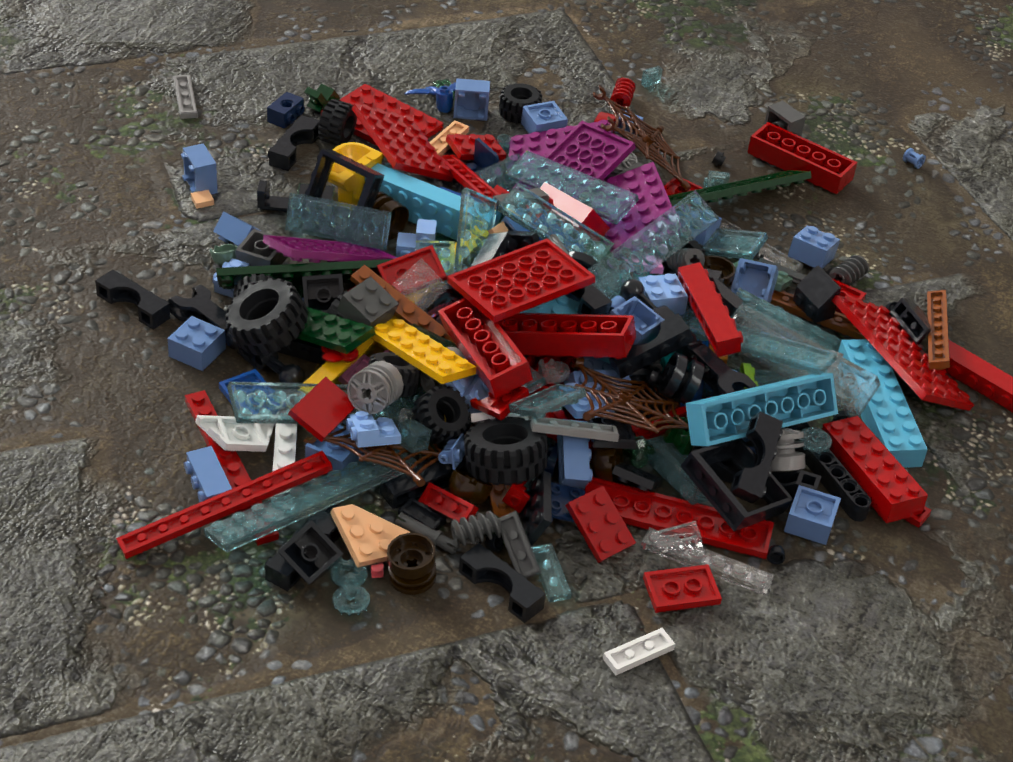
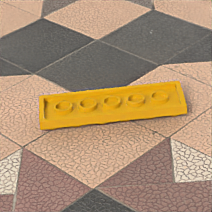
M395 319L393 322L380 323L374 326L376 334L371 337L373 340L441 384L476 374L475 365L402 319Z

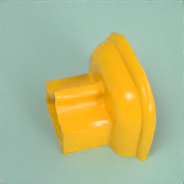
M343 143L332 149L369 168H372L377 163L382 164L384 158L382 152L361 143ZM334 163L328 182L338 187V204L353 211L356 209L365 184V177L340 164Z

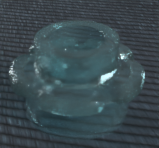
M501 134L497 137L496 140L503 150L510 147V136Z

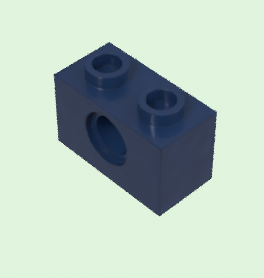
M289 92L284 93L267 107V122L285 129L304 113V98Z

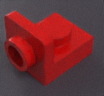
M524 481L522 484H512L502 500L519 513L530 499V495L525 493L527 488L524 485L527 481Z

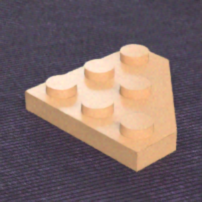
M353 504L332 508L330 512L357 568L387 561V549L391 541L399 535L410 533V531Z

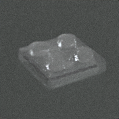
M422 258L392 284L396 290L423 311L449 289V286Z

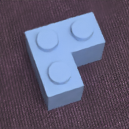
M418 219L416 234L398 232L396 257H401L433 245L435 249L437 220Z

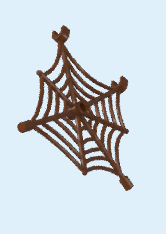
M599 85V90L602 93L596 94L593 92V97L598 100L604 99L616 118V124H614L613 119L608 116L607 120L610 125L606 126L602 123L601 128L608 132L615 130L627 140L634 142L646 159L652 160L679 180L680 185L685 191L690 190V184L683 180L679 167L680 157L669 147L661 134L664 131L663 126H659L656 129L637 117L628 106L623 107L606 96L605 89ZM617 114H618L619 117L621 118V121H622V124H623V128H622V129L619 128V127H617V126H618V123H619V118H618ZM625 122L627 123L630 132L625 131V128H626ZM666 155L671 157V166L666 160ZM673 158L676 159L677 172L674 167Z
M583 357L575 358V363H570L571 368L581 370L584 375V382L581 385L575 384V388L581 390L591 407V410L583 414L584 420L589 421L597 416L637 426L656 434L664 429L678 428L689 430L688 424L675 411V406H678L679 402L673 401L664 395H661L664 398L662 399L648 387L651 385L645 383V381L620 379L594 371L584 366ZM587 374L593 378L594 385L592 388L585 386L588 381ZM615 381L624 382V383H630V384H642V385H641V386L628 385V384L618 383V382H615ZM597 382L602 386L601 391L595 389ZM655 385L653 388L658 393V388ZM646 388V390H647L650 394H652L655 398H657L658 400H655L653 397H651L649 394H647L643 389ZM641 391L648 399L642 396L639 392ZM587 392H590L594 396L598 403L599 409L594 410L592 399L590 398ZM597 395L604 400L606 406L602 407V403ZM606 397L610 398L612 403H609ZM648 404H653L655 411L650 409ZM657 405H662L664 414L661 413ZM666 405H671V406H672V407H671L672 413H673V415L677 418V420L674 419V418L666 411V408H665ZM606 410L617 411V412L624 413V414H627V415H630V416H633V417H636V418H632V417L625 416V415H621V414L614 413V412H609V411H606ZM638 410L645 411V413L641 414ZM652 414L655 417L647 419L645 416ZM664 419V420H661V421H657V422H655V423H653V424L651 423V422L654 421V420ZM664 423H673V424H676V425L661 426V427H659V428H656V427H655V426H657V425L664 424Z
M373 416V418L378 419L380 416ZM392 419L394 424L407 430L418 432L416 434L419 435V431L415 428H411ZM346 425L342 429L330 433L323 440L351 451L359 457L360 462L377 463L400 471L412 477L419 487L425 485V480L420 474L427 467L439 461L438 455L442 452L437 444H434L436 452L424 440V444L428 446L427 450L421 443L411 438V435L419 441L421 440L420 437L399 427L397 429L402 436L401 444L371 446V448L364 447L370 452H367L362 447L358 448L355 441L349 438L350 433L335 437V435L347 430ZM308 436L303 442L312 444L318 439L315 436L313 438ZM416 441L421 449L414 446L412 442ZM404 443H408V444L410 445V447H407V446H405V445H403V444H404ZM345 444H348V445H350V446H352V447H354V448L360 450V451H361L362 453H364L365 455H361L359 452H357L356 450H354L353 448H351V447H349V446H347V445H345ZM405 452H413L404 459L400 457ZM418 454L426 455L417 460L411 467L405 462ZM432 456L437 457L425 464L417 473L413 471L422 461Z

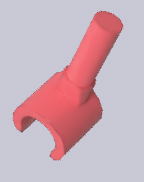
M383 562L371 565V578L384 577Z

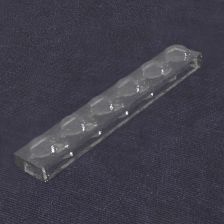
M650 527L641 543L642 549L689 567L708 564L713 576L765 596L774 579V574Z

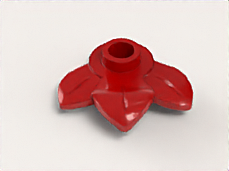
M321 346L324 353L322 359L328 362H352L359 356L357 348L345 354Z

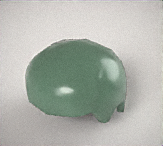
M224 244L221 246L215 245L213 251L210 249V254L215 264L222 266L225 261L229 262L232 258L236 259L235 250L237 246Z

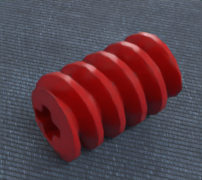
M618 78L610 99L623 107H629L636 88L635 83L629 78Z

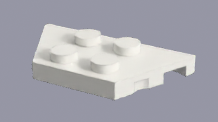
M197 415L195 422L225 451L266 452L276 419Z

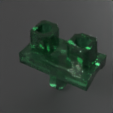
M633 432L637 442L636 449H624V455L630 458V462L634 467L643 468L648 463V454H655L654 447L646 443L645 437H636L635 432Z

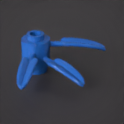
M456 82L450 86H441L439 88L429 86L425 87L426 89L409 90L405 92V95H436L438 111L443 113L450 112L453 107V91H455Z

